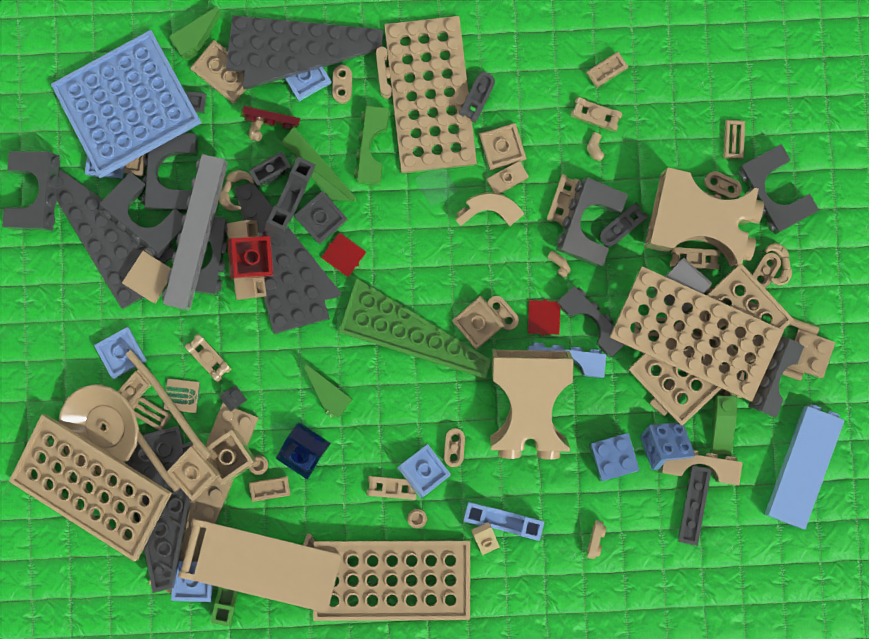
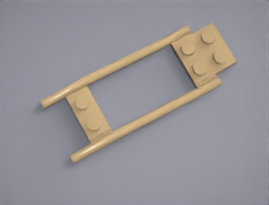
M709 287L704 293L708 294L713 288ZM724 298L721 302L725 304L726 301H730ZM748 302L750 310L757 308L758 304ZM794 319L789 324L798 328L794 341L803 345L804 348L798 364L789 366L782 375L799 381L802 380L803 373L823 379L836 342L817 336L820 327ZM696 328L693 334L700 336L701 331ZM710 339V346L715 348V341L713 339Z
M130 350L126 353V356L138 370L117 392L123 395L132 407L152 385L193 445L167 471L140 431H138L137 442L172 490L176 492L181 488L191 501H194L220 475L207 460L212 453L195 434L156 377L135 353Z

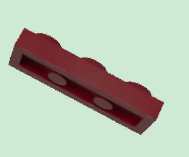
M243 106L241 109L240 117H244V120L249 122L263 121L264 125H281L285 130H291L293 127L297 128L299 126L300 118L247 106Z

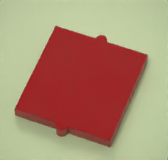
M339 233L332 244L329 243V248L321 258L349 277L353 270L359 267V262L367 252Z
M546 299L543 301L529 300L528 334H542V336L546 334H560V307L556 304L558 301H547Z

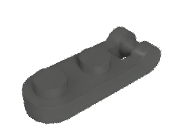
M482 72L477 76L459 111V115L469 117L470 121L474 123L478 120L495 84L494 77L490 73ZM469 106L476 108L475 112L468 109Z
M637 202L602 230L599 238L604 246L610 247L615 245L648 218V215L639 209L640 206ZM634 213L637 219L634 221L629 216L630 214Z

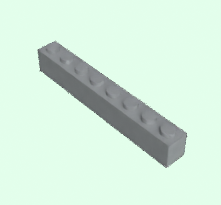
M202 154L201 159L197 161V175L193 178L191 184L193 189L192 195L187 199V214H184L182 218V233H179L177 237L178 249L173 254V268L167 276L168 287L162 295L164 305L187 311L191 309L228 162L225 159Z

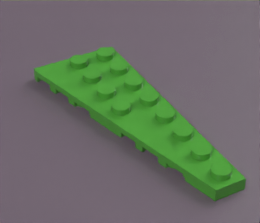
M356 279L339 333L486 379L491 363L489 358L468 347L361 280Z

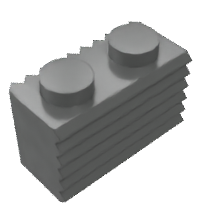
M281 151L249 169V172L257 186L262 189V187L269 185L272 181L279 180V177L282 178V175L289 174L292 168Z

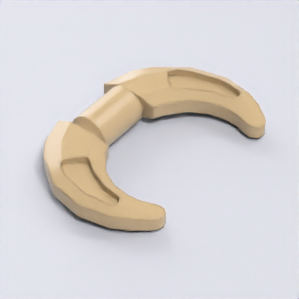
M238 170L231 172L225 178L226 182L219 197L221 205L229 211L241 210L240 206L233 205L230 201L228 193L233 183L244 179L252 184L254 183V179L249 173Z
M774 243L767 246L765 252L774 251L782 258L783 270L780 277L777 279L770 278L773 284L781 286L788 283L792 276L790 256L784 246Z

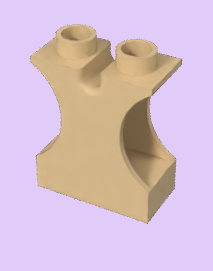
M667 167L660 175L644 247L668 252L679 243L698 240L709 243L720 250L732 268L742 265L743 260L751 261L755 251L756 239L748 237L749 233L741 231L738 224L745 225L749 222L758 224L764 210V201L756 200L759 189L754 188L743 197L734 200L716 199L704 193L696 185L690 172Z
M492 350L493 381L506 392L510 400V410L502 427L490 436L491 450H498V456L501 458H520L521 451L525 448V441L527 439H534L538 458L558 459L560 458V451L570 452L567 437L562 435L552 423V408L557 396L565 387L573 383V357L570 351Z

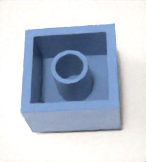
M629 433L589 443L600 481L640 471Z

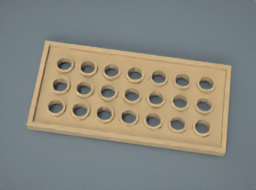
M459 16L384 24L401 173L477 165L472 121L465 115L464 117L459 115V111L468 96ZM440 33L447 34L448 39L445 42L437 39ZM426 35L430 40L428 43L422 44L418 40L419 37ZM403 37L411 40L408 46L400 44V40ZM447 51L450 54V58L442 60L439 56L440 53ZM428 53L432 59L429 62H423L421 56ZM409 55L413 58V61L407 65L402 62V58ZM450 70L453 75L451 78L445 79L442 76V72ZM431 72L434 77L432 80L426 81L423 78V74ZM413 74L415 80L412 83H407L404 80L405 75ZM452 88L455 94L452 97H447L444 95V90ZM428 90H433L436 96L433 99H428L425 93ZM414 92L417 95V99L409 101L406 98L407 94ZM450 106L455 107L457 113L453 116L446 113V109ZM431 108L438 111V115L434 118L427 115L428 110ZM413 110L419 113V118L416 120H412L408 116ZM450 125H456L459 128V132L451 134L448 128ZM432 127H438L440 134L432 136L429 130ZM413 129L421 131L422 134L419 138L411 136L410 133ZM458 143L461 146V150L458 153L452 152L450 149L452 144ZM439 145L443 151L441 154L435 155L431 151L432 147ZM415 148L423 149L424 153L421 157L413 155Z
M743 265L736 266L707 294V296L720 302L726 298L730 301L731 307L761 320L763 314L767 313L771 317L769 324L782 330L794 320ZM738 285L744 288L742 296L735 294V288ZM751 299L757 301L758 306L755 310H750L748 307V302ZM702 311L699 315L700 320L703 322L708 321L707 311ZM680 320L674 325V329L677 332L682 331L684 328V324ZM718 320L717 327L719 329L722 326H727L726 320ZM737 327L735 329V335L738 338L744 336V329L742 327ZM692 331V338L698 340L701 337V335L695 336ZM760 335L753 337V344L759 346L762 343V337ZM715 336L710 338L715 341V347H717L719 345V339ZM669 338L666 341V347L671 350L676 346L673 338ZM733 344L729 345L727 353L730 356L736 354L737 351L733 348ZM688 346L684 349V355L691 357L693 355V348ZM751 352L745 355L746 363H749L754 358ZM645 353L628 368L630 373L681 426L722 389L689 373L681 377L678 374V368ZM708 354L702 356V364H710L711 357ZM727 363L719 365L721 373L728 371L729 366ZM653 365H658L661 369L660 374L657 376H653L650 372ZM666 379H671L674 383L673 388L670 390L664 388V381ZM694 380H699L701 383V387L697 391L691 388V383ZM680 393H684L687 396V401L684 404H679L677 401V396Z
M641 267L609 338L752 402L784 330L645 267ZM648 287L656 289L655 297L649 298L647 296L646 290ZM666 295H672L674 298V303L671 306H667L664 303ZM684 303H689L692 307L689 314H685L682 311ZM642 304L648 307V313L645 316L640 315L638 312V308ZM702 311L709 313V319L706 322L701 321L699 318ZM660 312L666 315V321L662 324L656 321V315ZM720 319H724L727 322V327L724 330H720L717 327V322ZM677 320L682 321L684 324V328L680 332L674 329V323ZM633 322L640 324L641 328L638 333H633L630 330ZM737 327H742L745 331L744 336L741 338L735 335ZM695 328L701 331V337L698 340L693 339L691 336ZM651 330H655L658 333L657 340L653 342L648 339V333ZM755 335L762 337V343L759 346L753 344L752 340ZM713 336L719 339V345L715 348L709 344V340ZM669 338H673L676 342V346L671 350L666 347V341ZM731 344L737 348V352L733 356L727 353V347ZM687 346L693 348V355L691 357H686L683 353L684 348ZM749 352L754 355V361L750 364L745 361V355ZM705 354L711 357L709 365H703L701 362V358ZM722 362H726L729 366L726 373L719 371V365ZM740 370L746 373L744 381L737 379V373Z
M47 414L41 415L9 480L10 483L134 562L139 559L172 494L169 490ZM49 436H52L54 439L53 446L48 443L47 439ZM65 445L68 446L70 449V453L68 456L65 455L63 452V447ZM41 452L46 456L44 463L39 458ZM80 455L84 456L86 460L84 466L79 463ZM56 462L61 465L60 472H57L55 469ZM96 465L101 468L100 475H97L94 471ZM33 469H35L38 474L36 479H34L31 475V471ZM72 472L77 475L76 482L71 480L70 475ZM112 475L117 478L116 485H113L110 481ZM48 479L52 480L53 482L52 489L48 488L47 486ZM87 482L93 485L92 492L86 489ZM127 485L133 488L132 495L126 492ZM63 489H66L68 491V499H65L63 497ZM103 492H106L108 494V502L103 501ZM143 495L149 498L148 505L142 502ZM79 499L84 501L85 506L83 509L78 506ZM119 502H122L124 504V512L119 511ZM94 509L100 511L99 519L95 518L93 514ZM135 512H138L140 514V522H136L134 520L133 516ZM110 519L115 520V522H116V528H115V529H113V528L110 527V525H109ZM126 529L131 530V532H132V538H131V539H128V538L126 537V535H125Z
M314 541V548L340 554L341 560L337 572L339 583L334 586L332 595H336L339 598V603L336 606L329 605L328 612L326 613L313 610V621L470 620V541ZM352 555L357 556L359 559L356 566H350L347 563L348 558ZM375 555L378 558L376 566H369L367 564L369 556ZM390 555H394L398 559L395 566H389L386 562ZM410 555H414L417 558V563L414 566L406 564V559ZM429 555L436 557V563L433 566H428L425 562ZM448 555H453L456 558V562L452 566L445 564V558ZM351 575H355L359 579L358 584L355 586H350L347 583V579ZM370 575H375L378 578V583L375 586H370L367 583V578ZM390 575H395L398 579L397 584L394 586H389L386 582L387 577ZM409 575L417 577V582L413 586H409L406 583V578ZM428 575L436 577V583L432 586L427 585L425 582ZM448 575H454L456 578L455 583L451 586L445 583V578ZM430 594L436 596V603L434 605H427L425 602L426 597ZM449 594L454 595L456 598L453 605L445 603V597ZM350 595H356L359 599L355 606L347 603ZM370 595H375L378 598V602L374 606H370L367 603V598ZM389 595H395L398 599L397 603L393 606L388 605L386 602ZM415 595L417 597L416 604L408 605L406 603L407 596Z

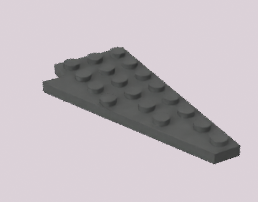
M233 15L226 70L243 72V89H250L310 70L312 71L319 67L329 66L376 52L377 48L382 47L383 30Z
M62 170L58 171L56 199L120 307L124 310L144 298L122 282L142 251L145 252V248L140 244H135L129 238L130 235L125 231H119L112 220H106L100 214L99 204L103 199ZM169 247L157 260L165 263L172 259L176 251Z
M254 183L235 187L243 221L257 220L259 237H262L273 207ZM288 227L279 246L271 243L273 275L264 277L266 288L264 299L274 334L330 319L325 301L342 296L338 288Z
M180 426L143 435L167 471L193 445L192 442L184 444ZM137 442L134 452L127 461L128 466L172 492L144 547L152 591L157 593L174 588L191 499L181 488L176 492L172 490ZM143 495L142 502L148 505L149 498ZM137 512V514H138V520H139V522H140L141 516H140V514Z

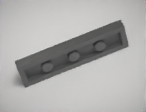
M691 466L677 542L698 546L712 469Z

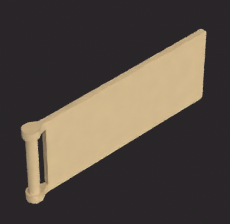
M192 519L191 525L193 526L182 569L177 577L325 613L328 612L341 560L340 554L199 519ZM200 527H204L206 531L195 573L192 574L189 573L195 546Z

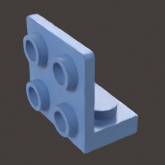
M678 422L649 425L640 435L652 470H659L667 460L687 459L695 456L685 426H681Z

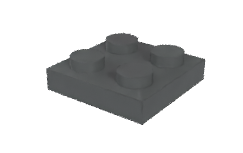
M323 191L294 215L319 245L348 221L346 216Z

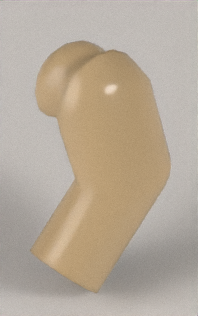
M256 120V122H252L248 135L252 141L261 140L262 133L259 131L263 121Z
M593 132L587 145V150L592 159L601 161L604 158V153L598 144L602 136Z
M551 251L548 259L560 267L558 275L563 278L567 277L571 269L566 259Z

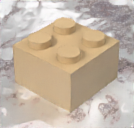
M230 430L207 446L208 450L212 453L207 460L220 473L217 479L221 485L227 484L257 463V460L236 430Z

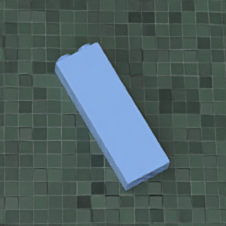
M810 404V407L805 406L802 409L764 514L800 529H806L844 420L839 418V414L828 411L827 414L821 411V407Z

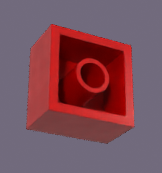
M270 236L231 238L228 240L230 279L269 277L273 275Z

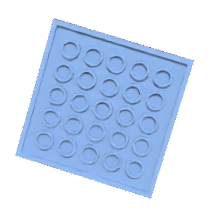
M151 30L51 84L99 178L202 123Z

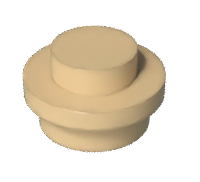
M261 455L254 456L257 463L249 468L250 471L256 475L265 473L268 469L267 459Z
M414 509L408 515V523L413 528H421L427 522L426 513L421 509Z

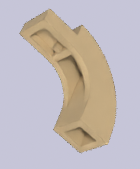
M486 192L467 199L466 203L469 205V208H462L456 213L458 217L455 219L461 226L478 212L492 210L499 213L510 226L521 218L524 212L510 198L499 193Z

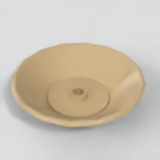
M97 384L81 387L66 399L59 414V423L126 463L137 446L139 431L135 411L127 399L113 388ZM65 445L63 448L69 455L70 449ZM80 455L79 463L84 466L86 460L84 456ZM96 465L94 471L101 473L100 466Z

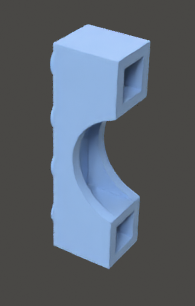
M533 343V346L528 347V350L570 351L573 362L579 366L583 376L604 378L606 354H602V350L590 349V352H583V348L571 347V350H565L564 346L552 345V348L544 347L545 344Z
M469 501L463 518L464 522L480 526L489 522L494 529L540 541L544 521Z

